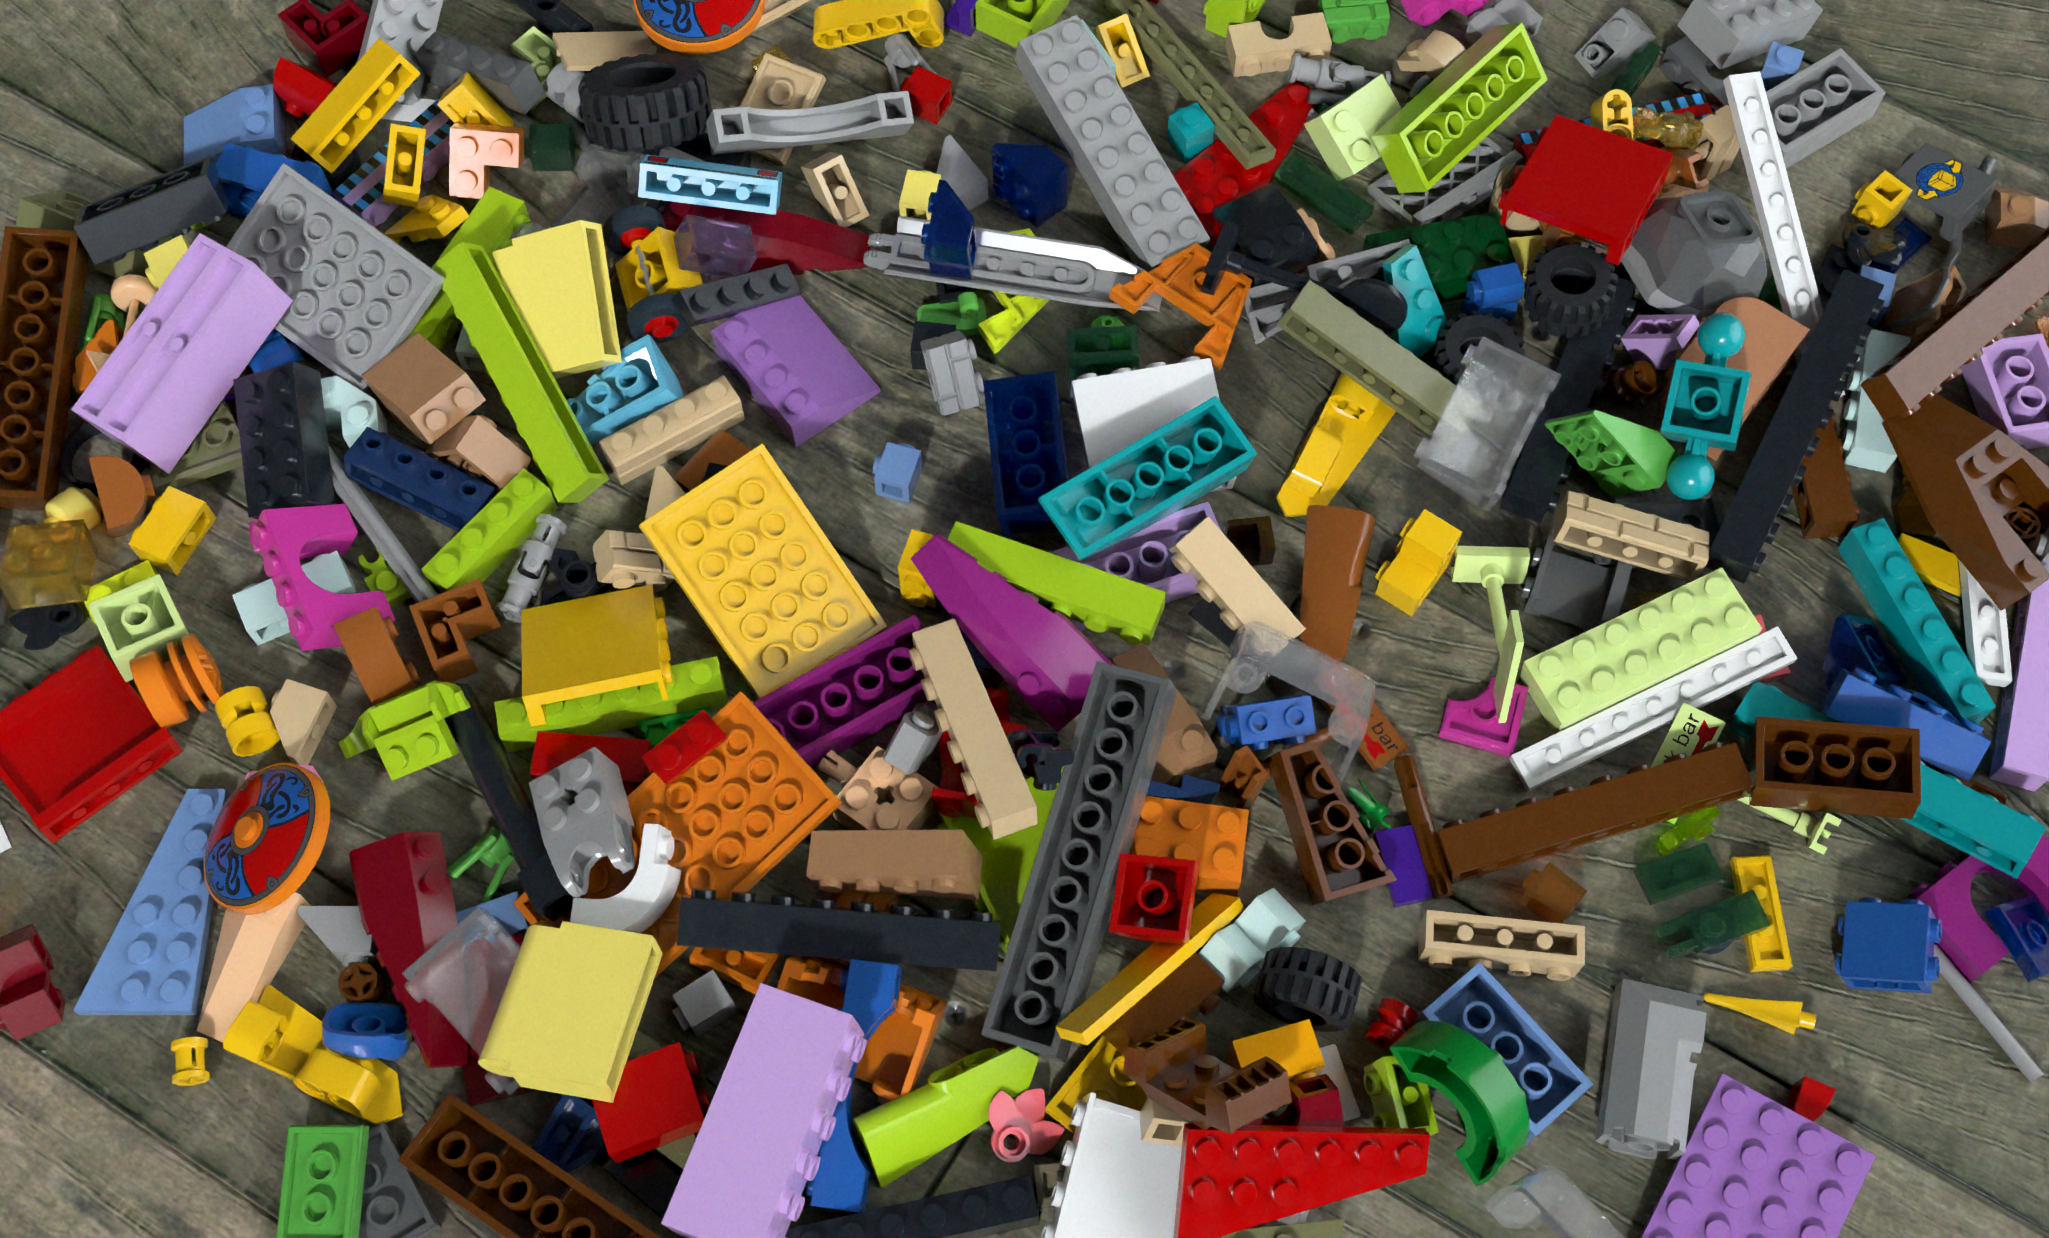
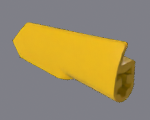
M1343 372L1317 423L1306 436L1276 496L1285 517L1306 515L1307 508L1310 505L1328 506L1396 412Z
M271 985L265 987L258 1003L249 1000L225 1035L223 1048L226 1051L293 1080L300 1090L318 1100L376 1126L383 1121L387 1123L403 1116L399 1079L396 1071L377 1058L370 1060L357 1059L341 1055V1053H334L326 1046L324 1047L322 1038L323 1021Z

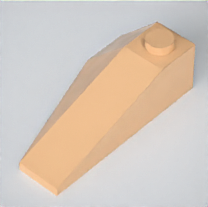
M294 892L280 905L260 914L244 915L226 909L197 1027L199 1033L223 1043L229 1027L249 1000L256 1003L259 1002L265 987L271 984L306 924L297 913L298 905H311L301 894Z

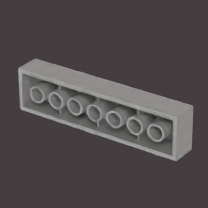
M1074 15L1020 40L1015 55L1016 64L1134 265L1149 272L1160 266L1161 261L1195 243L1206 249L1210 237L1078 15Z

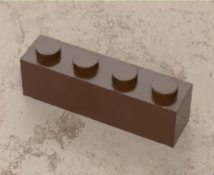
M1834 411L1825 430L1820 428L1816 430L1814 436L1821 439L1812 458L1804 456L1801 465L1806 466L1807 469L1799 486L1791 484L1803 539L1847 536L1859 519V507L1857 502L1853 501L1850 491L1851 475L1848 470H1845L1842 459L1843 444L1841 439H1837L1834 428Z

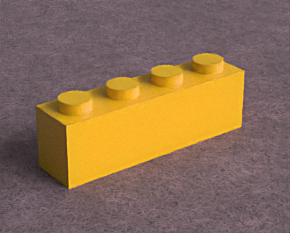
M379 38L290 139L332 174L419 76L420 72L399 52Z

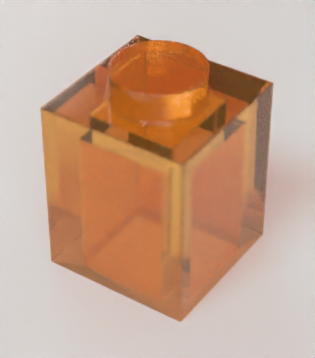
M1549 862L1542 872L1534 868L1525 879L1521 887L1526 892L1519 902L1544 922L1563 924L1587 893V890Z

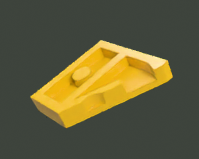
M431 194L419 199L417 207H414L413 210L384 234L397 244L405 236H408L412 242L423 241L428 238H444L466 220L469 215L462 205Z

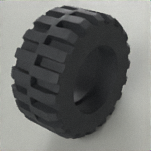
M646 53L638 54V56L621 57L616 61L611 60L605 62L602 66L592 68L590 73H586L578 86L586 133L598 146L602 145L603 148L608 150L645 152V150L649 149L660 150L663 147L680 145L681 142L690 141L697 134L701 135L706 130V121L712 112L707 76L704 68L698 61H694L693 58L688 56L682 57L680 54L666 55L665 53L647 55Z

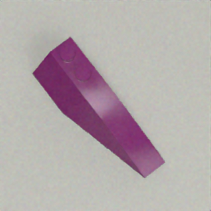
M936 533L911 557V560L951 617L955 618L957 625L979 652L1058 733L1081 713L1096 662L1113 664L1067 617L1058 611L1054 614L1037 603L1038 598L1027 591L1023 594L1006 582L1007 578L996 571L991 573L977 564L975 557Z

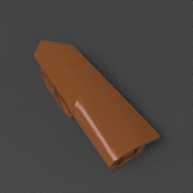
M1310 505L1306 513L1299 618L1300 623L1306 629L1298 636V639L1314 654L1323 666H1326L1346 657L1363 587L1361 581L1376 520L1369 513L1360 510L1336 506Z

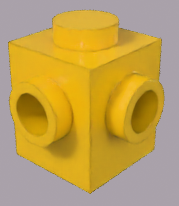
M1885 170L1872 183L1868 181L1860 188L1855 195V199L1858 202L1852 214L1872 229L1884 228L1899 214L1913 190Z

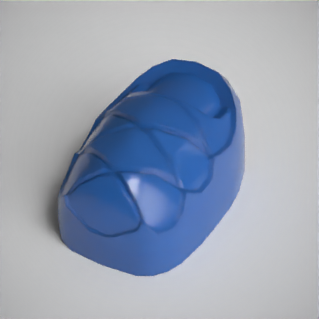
M387 1003L337 1004L327 1010L322 1022L324 1047L326 1046L337 1054L341 1053V1055L364 1060L381 1058L396 1061L401 1059L411 1046L412 1033L406 1023L407 1019L404 1016L405 1013L402 1007Z

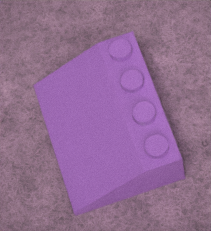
M800 295L740 312L711 330L716 353L795 448L881 392L878 385Z

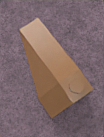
M1995 186L1991 202L1985 207V244L2024 248L2049 227V200L2022 189Z
M1140 644L1111 658L1114 666L1170 679L1145 644ZM1174 685L1177 695L1151 780L1175 787L1184 774L1196 777L1214 768L1218 750L1197 715Z

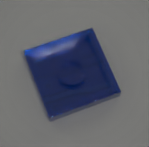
M2033 894L2003 903L1984 912L2028 983L2049 975V916L2036 895Z

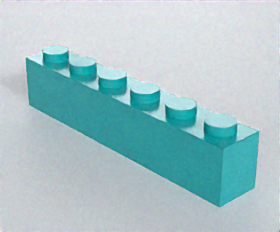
M1882 518L1851 529L1837 549L1923 695H1926L1947 709L1959 722L1964 717L1979 724L1996 706L1886 521Z

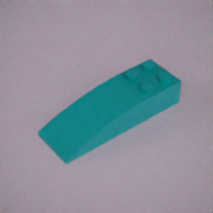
M1214 396L1039 497L1038 501L1079 560H1082L1153 525L1246 471L1256 457L1257 452L1217 396Z

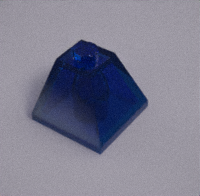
M1845 614L1836 618L1823 670L1828 677L1826 685L1829 690L1841 668L1852 673L1855 667L1865 670L1877 677L1876 684L1887 689L1891 684L1901 686L1908 682L1871 619Z

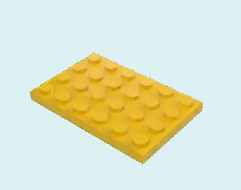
M763 443L639 525L641 531L758 699L867 641L887 627Z

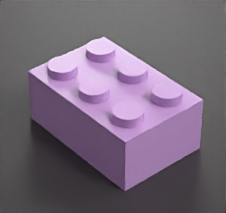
M2043 333L2002 338L1990 346L1983 347V355L1961 366L1978 417L1998 428L2025 450L2049 447V349Z

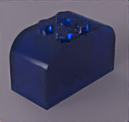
M1055 371L983 381L996 509L1004 535L1056 529L1057 527L1038 501L1039 497L1071 479L1063 408Z

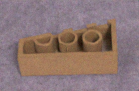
M962 829L812 831L806 876L819 890L828 893L852 890L865 893L878 892L979 900L983 856Z

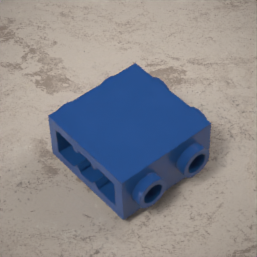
M1290 695L1220 706L1221 715L1216 717L1219 736L1224 737L1225 743L1237 744V750L1246 745L1251 751L1269 748L1268 741L1273 740V744L1283 743V745L1306 742L1305 735L1316 733L1311 695Z
M1871 897L1860 898L1859 902L1846 901L1845 914H1840L1838 921L1839 936L1843 938V950L1836 953L1835 969L1837 975H1841L1847 987L1850 989L1931 994L1932 981H1938L1940 965L1939 958L1934 957V942H1941L1942 924L1940 919H1936L1930 906L1914 899H1903L1899 904L1884 903L1880 899Z

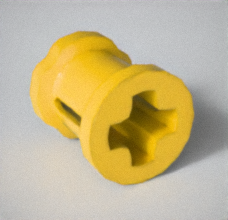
M185 1037L172 1041L170 1045L171 1051L175 1052L176 1073L172 1075V1084L177 1086H193L209 1081L210 1072L205 1070L204 1052L208 1048V1039L204 1037Z

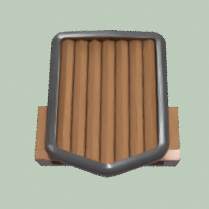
M1943 266L1897 290L1886 311L1881 331L1911 337L1910 340H1914L1963 299L1967 287L1956 266Z

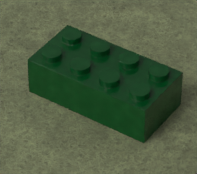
M1497 211L1369 234L1365 237L1362 250L1365 251L1409 239L1410 244L1416 245L1440 303L1465 298L1467 283L1471 281L1472 274L1475 271L1516 262L1503 225L1500 224V217ZM1383 270L1371 276L1370 279L1384 282Z

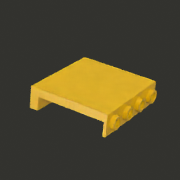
M653 584L521 610L522 699L531 727L546 724V704L653 682H658L662 700L668 699L667 684L673 683V676L669 663L671 655L667 641L669 639L665 621L667 615L663 597L656 598Z

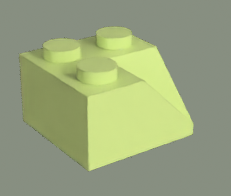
M160 574L88 604L111 658L125 682L133 679L129 660L155 649L167 662L170 660L167 643L173 640L179 644L185 653L181 637L189 634Z

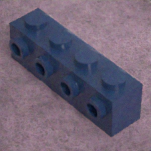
M366 427L343 456L345 475L352 481L458 532L494 498V487L490 486L485 480L473 478L459 471L450 463H442L426 455L421 449L409 447L396 441L388 433L378 432L370 427Z

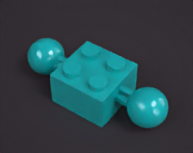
M1730 313L1712 314L1699 326L1697 341L1700 349L1706 354L1704 364L1676 359L1661 426V435L1667 440L1686 443L1684 455L1672 461L1666 474L1667 485L1671 492L1684 500H1696L1705 496L1714 484V469L1706 459L1708 447L1735 451L1751 382V372L1726 368L1728 358L1741 350L1746 338L1742 322Z

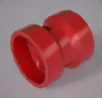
M1382 998L1377 1008L1379 1018L1370 1024L1366 1037L1379 1047L1391 1051L1389 1047L1406 1033V1029L1414 1026L1418 1014L1411 1007L1400 1001Z

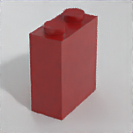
M677 1042L627 1061L613 1103L592 1099L608 1155L616 1163L700 1131L711 1101L706 1089L699 1091L695 1076L700 1075L701 1070L693 1051L687 1053L681 1043Z

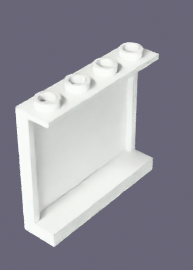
M1198 356L1182 359L1180 363L1166 365L1164 362H1156L1147 365L1145 369L1133 371L1131 368H1120L1112 371L1109 375L1097 376L1094 373L1084 374L1077 377L1076 380H1072L1070 396L1074 398L1088 469L1212 397L1217 396L1219 399L1211 358L1200 359ZM1237 476L1210 492L1233 488Z
M1093 1092L1085 1095L1082 1101L1077 1100L1070 1122L1076 1126L1073 1140L1066 1141L1060 1164L1066 1166L1062 1182L1056 1181L1050 1199V1205L1055 1207L1052 1223H1045L1041 1238H1173L1182 1145L1173 1146L1141 1141V1111L1096 1098V1093Z

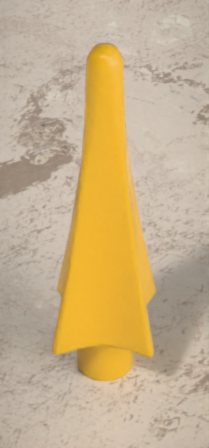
M1705 993L1703 995V999L1706 1002L1746 1014L1793 1035L1796 1028L1803 1027L1813 1030L1815 1027L1816 1014L1801 1011L1802 1001L1749 999L1714 993Z

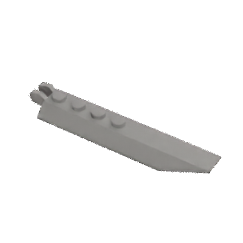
M900 215L895 235L871 233L869 235L867 244L874 250L867 251L863 258L866 266L885 270L884 274L1079 305L1120 309L1124 308L1109 299L1111 288L1119 283L1124 285L1132 281L1134 275L1144 271V269L1100 246ZM1153 293L1139 310L1160 312L1162 296Z

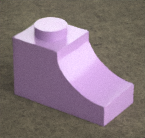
M1695 314L1638 315L1621 337V341L1634 363L1642 360L1648 362L1653 369L1666 370L1673 362V357L1677 350L1684 348L1700 326V323Z

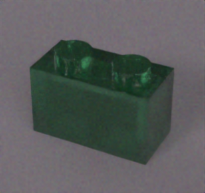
M1137 325L1067 329L1066 357L1068 381L1076 380L1077 377L1089 373L1097 374V376L1109 375L1112 371L1120 368H1131L1132 371L1138 370L1139 346Z

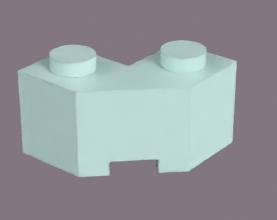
M339 376L321 378L327 431L342 429L343 438L349 448L366 427H370L378 432L388 433L387 421L374 398Z
M1272 888L1257 896L1233 924L1216 932L1198 955L1225 981L1222 988L1226 992L1239 985L1245 989L1260 975L1258 969L1262 967L1266 952L1272 948L1292 947L1300 939L1301 936L1297 931L1306 920L1275 888Z

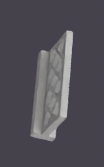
M1486 137L1466 155L1476 156L1475 163L1456 164L1449 171L1451 172L1450 180L1440 179L1431 188L1449 189V192L1442 197L1428 196L1429 190L1425 192V196L1405 195V193H1401V195H1386L1382 191L1386 187H1396L1389 173L1367 186V193L1407 227L1462 218L1490 201L1500 172L1508 165L1516 162V166L1523 165L1524 156L1515 149L1507 153ZM1479 156L1495 157L1497 161L1493 164H1479ZM1454 172L1474 173V176L1468 180H1454ZM1404 205L1424 206L1422 210L1412 216L1403 209Z

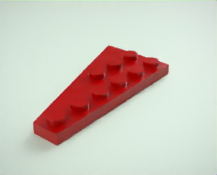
M1296 80L1294 83L1288 84L1247 116L1276 149L1273 160L1246 170L1225 144L1218 139L1173 174L1180 189L1210 237L1209 243L1215 246L1221 230L1212 215V210L1272 183L1283 160L1291 152L1294 142L1299 134H1302L1304 131V123L1309 121L1306 117L1311 108L1315 111L1319 105L1307 103L1308 92L1311 89L1302 81Z
M1184 1123L1173 1238H1218L1425 1175L1430 1134L1425 1128L1244 1125L1236 1129V1132L1229 1134L1214 1127L1204 1130L1193 1123Z

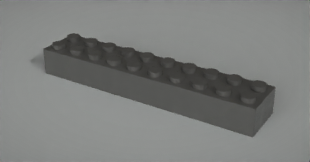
M1096 662L1070 749L1075 754V760L1070 765H1064L1061 780L1058 784L981 1035L993 1042L1009 1047L1019 1046L1033 1054L1063 1063L1067 1061L1072 1041L1060 1038L1055 1026L1085 1001L1112 911L1120 853L1129 854L1177 695V691L1170 679Z

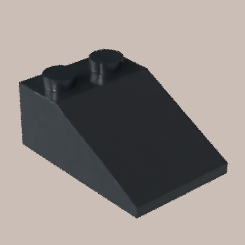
M1273 183L1212 210V215L1220 230H1222L1226 220L1239 224L1234 251L1246 255L1247 259L1294 274L1306 270L1308 265L1318 263L1317 243L1302 217ZM1246 274V276L1252 279V287L1272 283Z

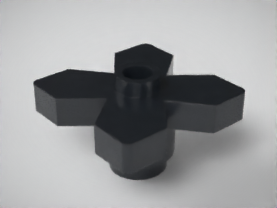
M556 548L553 551L549 568L561 585L545 592L542 595L540 606L604 594V592L614 587L612 583H604L597 580V562L590 564L581 561L576 551Z

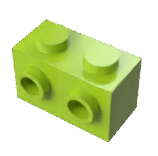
M1394 1055L1382 1057L1363 1067L1365 1072L1363 1078L1364 1088L1371 1097L1374 1109V1127L1425 1128L1430 1136L1439 1132L1428 1085L1410 1082Z

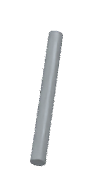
M1935 944L1934 957L1939 958V973L2024 1076L2032 1083L2044 1075L1939 946Z

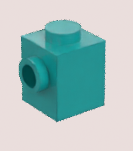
M1196 102L1186 108L1181 107L1175 110L1169 116L1166 140L1183 163H1186L1213 144L1215 125Z

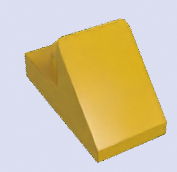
M1127 14L1096 26L1097 40L1116 64L1115 79L1121 88L1150 76Z

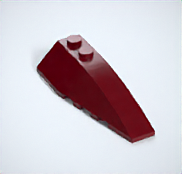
M666 201L663 213L667 230L690 238L701 279L718 281L786 263L793 275L804 274L805 270L812 269L830 272L866 268L863 258L864 254L870 250V246L867 244L869 235L804 215L777 210L776 215L672 201Z
M402 832L351 850L349 858L362 925L366 934H371L379 950L376 956L381 967H386L394 983L392 991L397 1002H402L410 1018L407 1024L427 1068L465 1066L468 1063L464 970L455 902L440 832Z

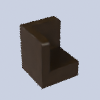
M1912 486L1904 487L1891 505L1898 537L1901 533L1911 537L1934 536L1937 532L1930 525Z
M1270 516L1227 521L1225 536L1251 566L1272 564L1276 547Z

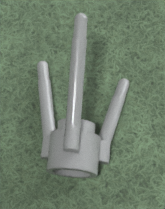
M894 34L885 42L884 47L888 55L884 58V62L889 71L893 92H900L895 66L907 68L911 65L916 66L919 64L923 69L937 74L920 55L918 49L911 44L905 34Z

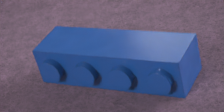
M1855 667L1852 673L1841 668L1820 707L1826 715L1843 723L1920 729V759L1968 782L1970 781L1992 742L1982 733L1984 730L1983 726L1962 717L1960 722L1946 717L1948 710L1927 700L1924 706L1910 700L1913 695L1912 693L1894 684H1891L1888 689L1875 683L1876 676L1865 670Z

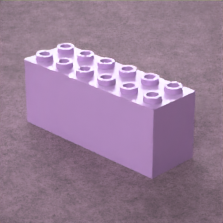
M199 233L71 410L119 445L170 474L233 386V379H237L293 300L255 263Z
M760 983L666 1210L662 1225L685 1238H787L785 1235L791 1220L796 1222L802 1212L805 1197L801 1195L807 1180L812 1181L817 1174L821 1160L817 1154L822 1141H828L833 1133L836 1124V1117L833 1116L837 1103L838 1101L843 1102L848 1095L851 1086V1078L848 1075L853 1062H860L866 1048L867 1040L863 1038L865 1033L853 1015Z

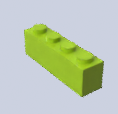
M523 468L421 569L434 590L441 594L479 578L483 583L534 532L537 526L535 521L537 515H551L558 508L550 488Z

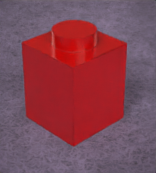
M919 66L916 67L910 77L906 76L900 86V91L909 92L913 115L936 125L953 102L952 81Z

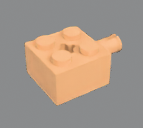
M878 745L858 768L837 755L833 750L826 754L829 760L823 757L818 767L819 771L824 772L844 786L837 795L843 803L833 811L835 820L849 830H919L934 811L931 793L933 787H938L917 772L906 774L883 759L885 750Z

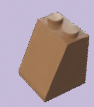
M417 332L361 374V377L400 428L429 444H432L486 401L467 373Z

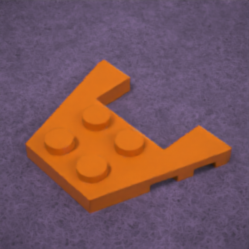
M1195 243L1161 261V265L1149 272L1144 270L1134 275L1132 281L1124 285L1119 283L1111 288L1109 299L1133 315L1153 293H1157L1210 328V331L1195 346L1193 355L1200 357V359L1211 358L1212 367L1220 371L1249 293L1252 279L1243 273L1237 275L1225 271L1214 296L1200 292L1207 275L1204 271L1211 252Z

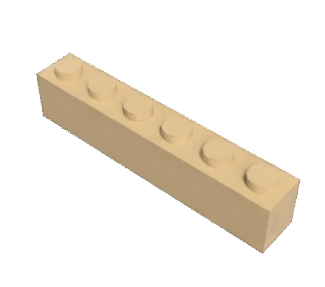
M955 618L913 632L914 648L908 650L915 671L921 669L923 671L925 679L921 680L927 700H935L938 709L934 710V714L940 731H948L951 741H948L947 745L952 760L955 764L961 762L965 772L961 773V779L968 796L974 794L977 799L978 805L974 806L981 828L988 826L993 840L1038 824L1036 803Z

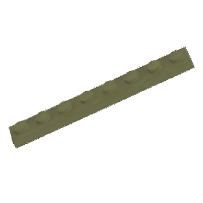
M1104 0L1105 6L1116 18L1124 14L1128 15L1137 42L1190 105L1196 102L1215 125L1214 133L1246 170L1274 159L1276 152L1274 146L1146 0Z

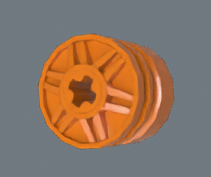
M192 632L181 637L185 653L176 641L173 640L167 643L170 658L167 662L155 649L129 660L130 670L147 708L161 728L164 726L166 729H169L190 718L187 701L191 700L194 706L204 713L209 710L205 693L214 705L225 694L222 676L212 655Z

